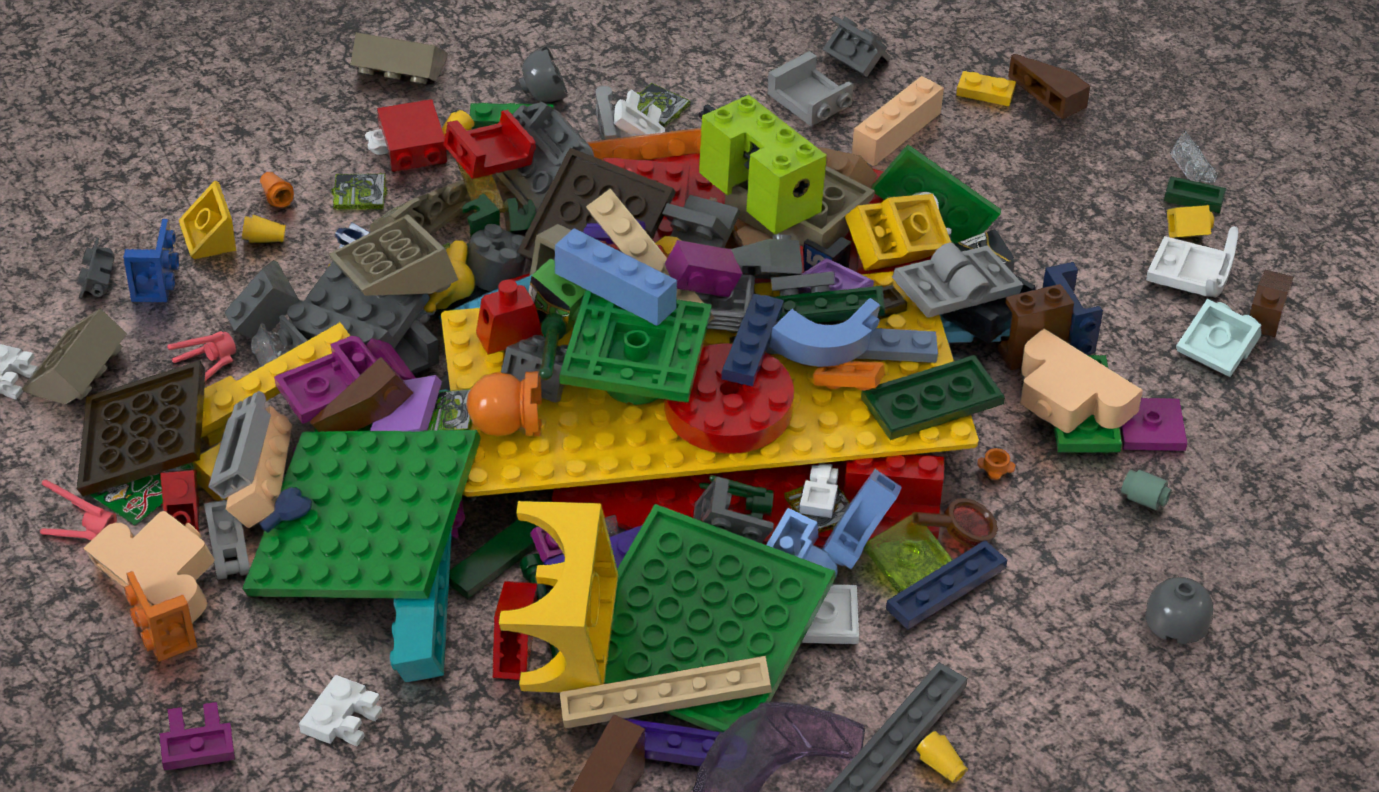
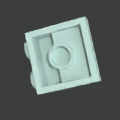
M1207 299L1176 345L1178 352L1231 377L1241 360L1248 357L1261 337V324L1249 315L1242 316L1232 311L1229 306L1222 302L1215 303Z

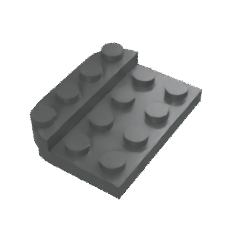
M541 101L528 107L521 105L513 113L515 119L519 121L521 126L536 142L532 165L496 173L522 205H527L528 200H532L536 213L569 148L594 157L592 148L561 113Z
M332 261L304 301L298 300L297 303L290 306L287 310V315L295 328L307 340L341 322L350 336L360 337L365 345L373 338L387 342L395 348L430 297L428 294L365 296Z

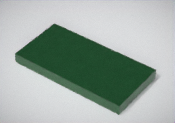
M975 355L879 384L876 388L862 390L861 399L890 440L1003 405L1005 400L1004 394Z

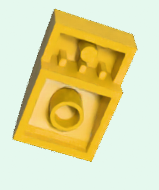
M933 194L890 197L882 203L858 205L844 216L864 270L890 267L930 257L942 245L951 243Z

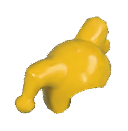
M455 240L450 244V248L446 249L458 280L451 283V286L442 292L428 294L430 299L424 306V310L427 313H433L436 309H445L451 303L469 297L474 291L475 278L472 270L466 264L468 246L463 240Z

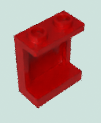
M432 99L377 108L379 129H382L393 172L447 162V150L444 146L445 137Z
M508 110L501 111L498 124L468 131L458 120L447 122L444 146L472 179L532 165L536 142Z

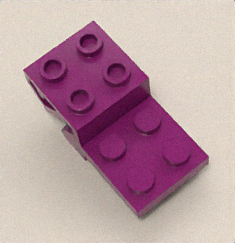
M349 336L330 344L332 353L274 376L276 387L302 424L312 420L380 357L403 380L415 379V376L391 344L371 338L368 344L365 345L362 339L357 336Z

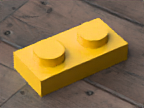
M963 71L957 86L956 96L1010 106L1015 92L1016 81Z

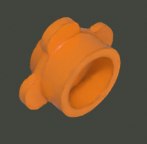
M999 448L988 450L985 458L981 457L977 462V466L984 469L989 478L993 480H999L1005 473L1015 471V463L1010 461V455L1005 450Z

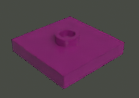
M1141 398L1139 412L1120 427L1123 450L1186 451L1188 443L1180 399Z

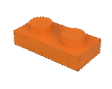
M849 361L836 366L818 367L813 374L815 386H826L829 389L856 387L858 390L865 391L878 386L885 375L884 363Z

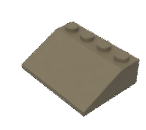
M826 166L821 213L778 234L791 235V240L799 241L803 249L804 241L807 239L828 249L840 237L844 238L849 232L844 216L858 205L869 204L875 195V191ZM748 180L733 186L732 194L728 196L725 194V204L737 207L740 210L739 220L773 237L775 234L746 212Z
M409 214L329 253L330 259L365 296L432 294L448 289L451 283L458 280L445 248Z

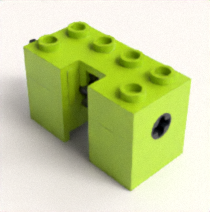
M746 95L718 109L711 107L709 104L704 106L703 111L699 112V118L702 119L699 173L727 196L732 194L733 186L748 180L746 212L773 234H778L821 213L827 157L825 153L750 95Z

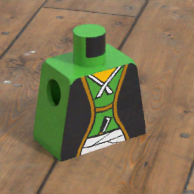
M550 258L531 275L528 293L534 301L540 323H542L546 315L558 313L566 319L567 329L565 334H567L574 328L586 289L555 274V261Z

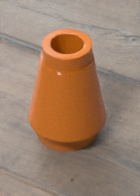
M266 172L261 176L260 183L270 205L283 208L292 202L294 189L290 183L273 172Z

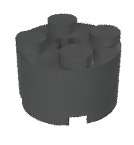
M487 224L485 229L474 233L470 240L466 264L473 272L475 285L481 289L493 291L498 289L501 281L522 276L527 259L520 256L517 251L524 236L502 230L496 224Z

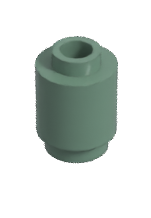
M1140 469L1137 472L1129 470L1121 489V493L1127 495V499L1157 510L1160 505L1165 507L1172 492V489L1168 488V480Z

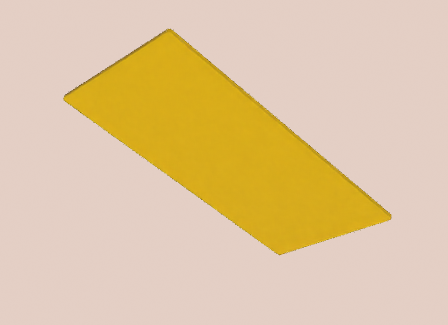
M894 272L861 274L874 281L873 287L893 285L908 302L907 311L880 319L877 328L936 331L938 357L936 363L858 358L852 360L884 363L885 375L879 384L954 361L940 315L927 318L892 278ZM771 282L754 284V294L771 297L780 296V290H772ZM480 308L449 310L441 314L450 392L470 390L484 375L501 372L506 350L487 355L476 335ZM574 328L558 340V346L569 345ZM708 329L703 347L729 343V338L736 336L737 333L721 329ZM780 354L771 356L778 359L787 369L793 381L792 418L780 437L772 443L750 452L734 454L716 453L698 448L683 440L671 428L666 419L664 399L659 398L643 405H633L631 402L626 404L615 400L605 390L564 385L561 401L555 403L542 398V404H537L538 419H542L541 436H526V431L522 427L511 435L501 437L484 434L473 425L470 417L467 428L456 429L455 427V430H477L481 437L463 495L467 497L972 449L978 446L979 439L972 416L969 415L890 440L861 399L862 390H858L856 387L829 389L826 386H815L813 374L818 368L817 366L800 364ZM454 399L456 404L460 405L459 399ZM456 408L452 409L454 416L453 419L456 418L458 414V410H456Z

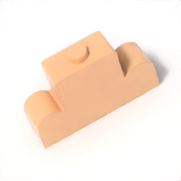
M1046 329L1040 331L1025 344L1021 368L1025 379L1020 403L1061 431L1070 433L1091 415L1095 416L1094 418L1100 426L1110 429L1119 428L1139 412L1143 392L1141 388Z
M161 511L136 536L133 535L127 525L113 523L105 527L84 547L94 565L123 588L129 585L126 573L133 571L150 607L165 600L184 595L189 606L192 623L206 609V596L196 580L214 563V557L201 539V534L191 524L187 523L184 526L167 512Z

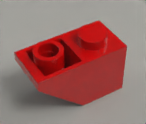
M190 469L160 473L164 511L184 526L187 523L191 524L200 533L197 470Z

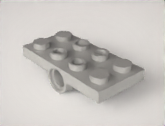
M947 243L935 251L931 260L896 268L892 276L927 318L1019 294L1023 286L1022 282L988 245L961 252L954 243Z

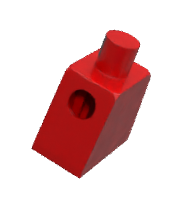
M513 280L501 281L498 285V292L484 295L481 298L476 335L487 355L506 350L507 346L518 343L520 340L531 338L533 335L543 336L534 301L525 286H517V283Z

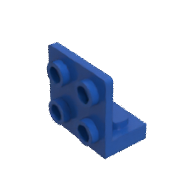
M162 219L156 250L125 249L123 258L131 302H167L169 291L175 288V274L173 271L179 269V254L173 250L176 244L175 230H170L169 219Z

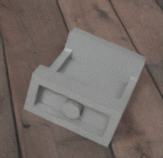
M808 51L768 73L767 94L812 127L852 105L854 85L848 81L838 86L816 70L817 56Z

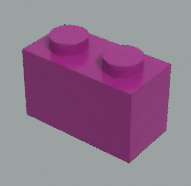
M677 240L664 263L669 276L677 280V289L730 297L742 276V271L731 249Z

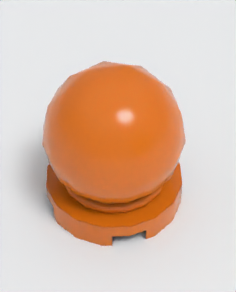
M539 371L526 372L525 379L521 381L511 374L501 372L484 375L473 385L467 397L466 406L473 425L484 434L498 437L511 435L521 427L525 429L526 436H541L542 419H538L537 405L542 404V386Z

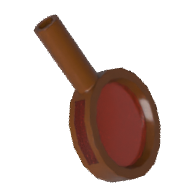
M968 498L954 500L947 507L944 514L915 512L913 515L914 525L944 527L956 541L970 548L985 540L990 544L998 531L997 521L992 513L984 505Z

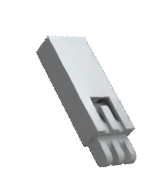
M261 391L245 398L243 402L236 403L231 417L228 418L208 486L222 499L253 483L271 414L264 409L266 397Z

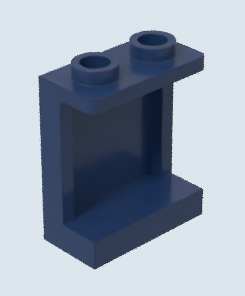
M1074 262L1046 267L1042 288L1061 284L1074 302L1068 344L1086 355L1095 353L1103 315L1102 308L1100 306L1083 308L1074 294L1078 268Z

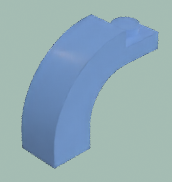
M869 298L852 317L836 325L814 323L791 309L772 328L769 347L787 359L809 366H836L852 361L868 350L871 334L877 328L880 321L877 318L880 304Z
M876 469L873 470L856 494L822 550L828 553L829 558L833 562L841 566L845 565L850 569L858 561L871 534L897 499L902 488Z

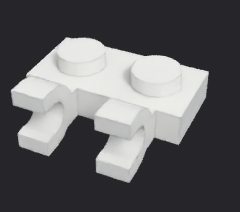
M633 90L627 93L626 101L620 99L615 105L614 124L621 131L627 132L631 136L665 132V128L659 124L661 109L652 104L649 106L647 116L637 110L640 95Z
M0 344V394H4L12 399H17L23 392L22 387L14 385L19 378L17 373L31 378L38 368L30 364L35 358L34 353L22 352L19 348Z
M335 675L300 721V732L331 744L335 737H339L354 746H358L364 738V732L357 730L362 721L360 718L351 715L356 712L369 720L376 721L382 713V707L376 705L380 696L378 693L366 691L365 685Z

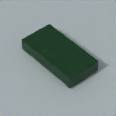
M1170 176L1164 202L1187 207L1209 205L1211 212L1220 213L1226 188Z

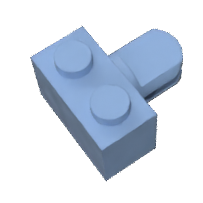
M787 508L766 545L832 569L837 577V564L829 558L826 551L814 546L818 538L817 522Z

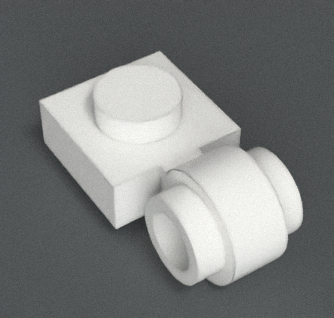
M819 463V466L812 465L810 481L805 480L801 497V514L832 518L837 497L839 469L833 468L832 464Z

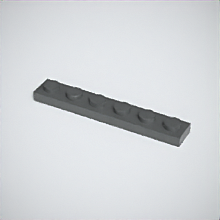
M938 662L824 792H876L966 688L968 678Z

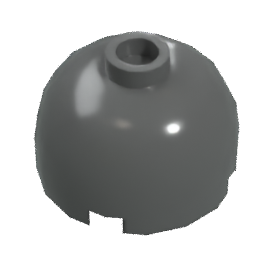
M547 46L529 54L524 60L522 66L523 77L519 78V82L525 94L530 92L535 100L543 103H552L568 97V92L559 68L552 61L554 57Z
M1186 577L1168 578L1158 584L1152 591L1146 605L1145 620L1149 628L1164 640L1168 636L1178 639V644L1197 642L1207 635L1212 624L1213 601L1207 589L1199 582Z

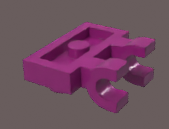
M217 702L203 704L205 726L185 729L182 707L167 709L170 732L159 733L164 771L235 760L231 723L220 724Z

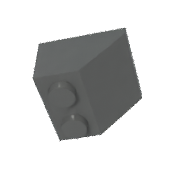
M273 260L262 268L254 279L249 282L247 287L230 304L225 314L235 332L261 343L280 322L279 316H285L288 308L297 303L299 298L279 263Z

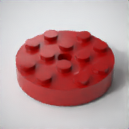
M724 343L704 346L689 402L664 399L665 416L671 428L688 443L716 453L734 454L750 452L775 441L783 434L791 421L794 386L787 369L778 359L770 354H765L754 385L749 386L721 379L722 369L733 344Z

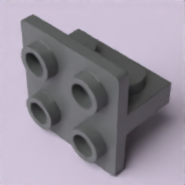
M835 15L832 17V22L838 28L822 49L826 54L865 77L868 76L880 58L889 63L891 57L886 52L887 47L877 40L878 37L866 28L862 32L857 28L858 25L845 16L843 19Z
M690 195L684 207L667 203L662 214L671 222L670 226L673 228L670 237H677L681 241L725 248L740 215V210L737 207Z

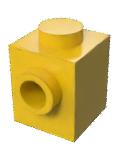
M1209 205L1167 210L1170 238L1211 234V229L1214 227V216L1209 210Z

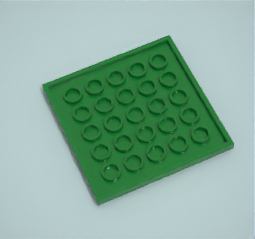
M478 431L302 432L282 483L281 492L289 487H297L301 491L302 496L308 497L312 501L311 509L302 518L293 521L283 520L269 533L264 531L242 588L246 595L261 597L428 599L481 440Z
M655 504L617 569L618 582L604 684L766 656L771 693L663 711L707 730L727 733L741 739L743 744L748 745L836 578L835 571Z

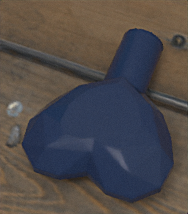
M289 487L280 493L275 502L274 511L259 524L266 533H269L283 520L293 521L304 517L310 511L312 501L308 497L302 496L301 491L297 487Z

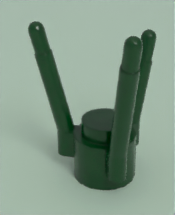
M711 475L709 480L712 482L717 476ZM728 479L727 492L734 496L746 498L745 510L751 511V514L746 515L758 519H763V515L771 516L773 490L754 487ZM701 482L699 487L707 489L710 484Z

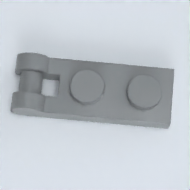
M599 86L596 89V117L601 140L621 138L620 129L615 128L617 126L614 124L615 110H612V104L609 102L612 99V89L609 86Z
M227 500L204 504L217 580L227 579V575L240 573L241 576L248 575L250 570L242 523L226 510ZM237 556L238 560L228 562L224 561V558H230Z

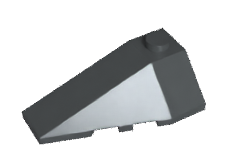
M775 234L773 239H766L731 249L743 275H753L755 279H771L802 274L800 244L797 240H791V235Z

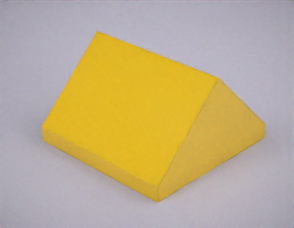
M214 180L179 219L190 256L193 259L236 251L232 218L220 184Z

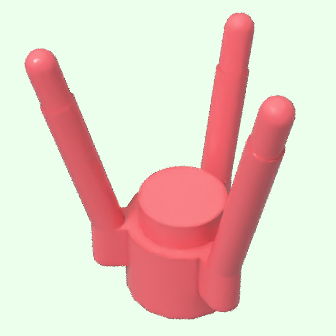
M222 331L209 336L172 343L167 346L168 350L204 344L200 348L172 358V362L178 363L205 353L209 360L218 361L205 372V381L223 366L232 363L231 356L236 353L234 340L229 333Z
M48 480L42 481L43 486L86 511L82 519V526L86 527V531L42 528L40 530L42 535L92 540L105 527L117 522L116 514L94 506Z

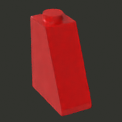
M504 581L494 615L493 678L520 680L521 672H528L533 636L512 631H501L499 619L501 611L517 610L537 602V583Z

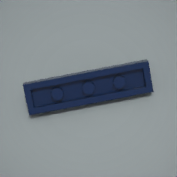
M753 293L722 369L721 379L749 386L754 385L770 344L772 328L778 323L782 313L784 300Z
M985 540L888 599L886 610L908 630L1005 570L1008 560Z

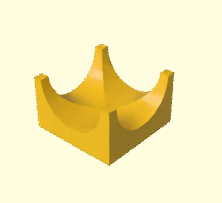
M518 501L516 512L518 520L533 523L545 530L556 541L565 556V562L537 565L535 576L537 584H546L554 587L547 595L527 607L501 611L499 625L501 631L531 635L550 643L559 650L558 654L542 668L530 672H521L520 689L521 691L560 693L603 685L605 682L618 571L602 506L600 503Z

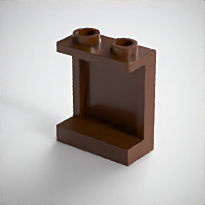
M1061 284L1006 297V304L1012 312L1009 340L999 342L998 352L1010 370L1022 368L1025 344L1043 329L1068 343L1074 302Z

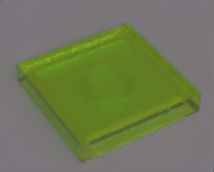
M914 513L867 541L864 546V550L898 593L953 560L927 526L914 525Z

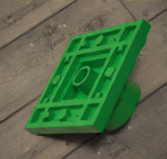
M585 290L559 374V384L605 390L612 398L626 404L631 402L633 405H643L659 398L688 403L711 317L712 304L676 299V309L656 326L614 303Z

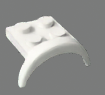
M1232 226L1229 229L1224 251L1164 236L1149 267L1146 281L1214 298L1218 297L1227 283L1232 268L1238 240V228Z

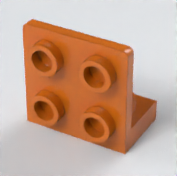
M127 572L129 585L124 587V591L130 606L134 605L133 608L129 609L135 627H141L144 630L140 634L147 652L153 650L158 662L197 648L190 610L184 595L165 600L150 607L134 572Z

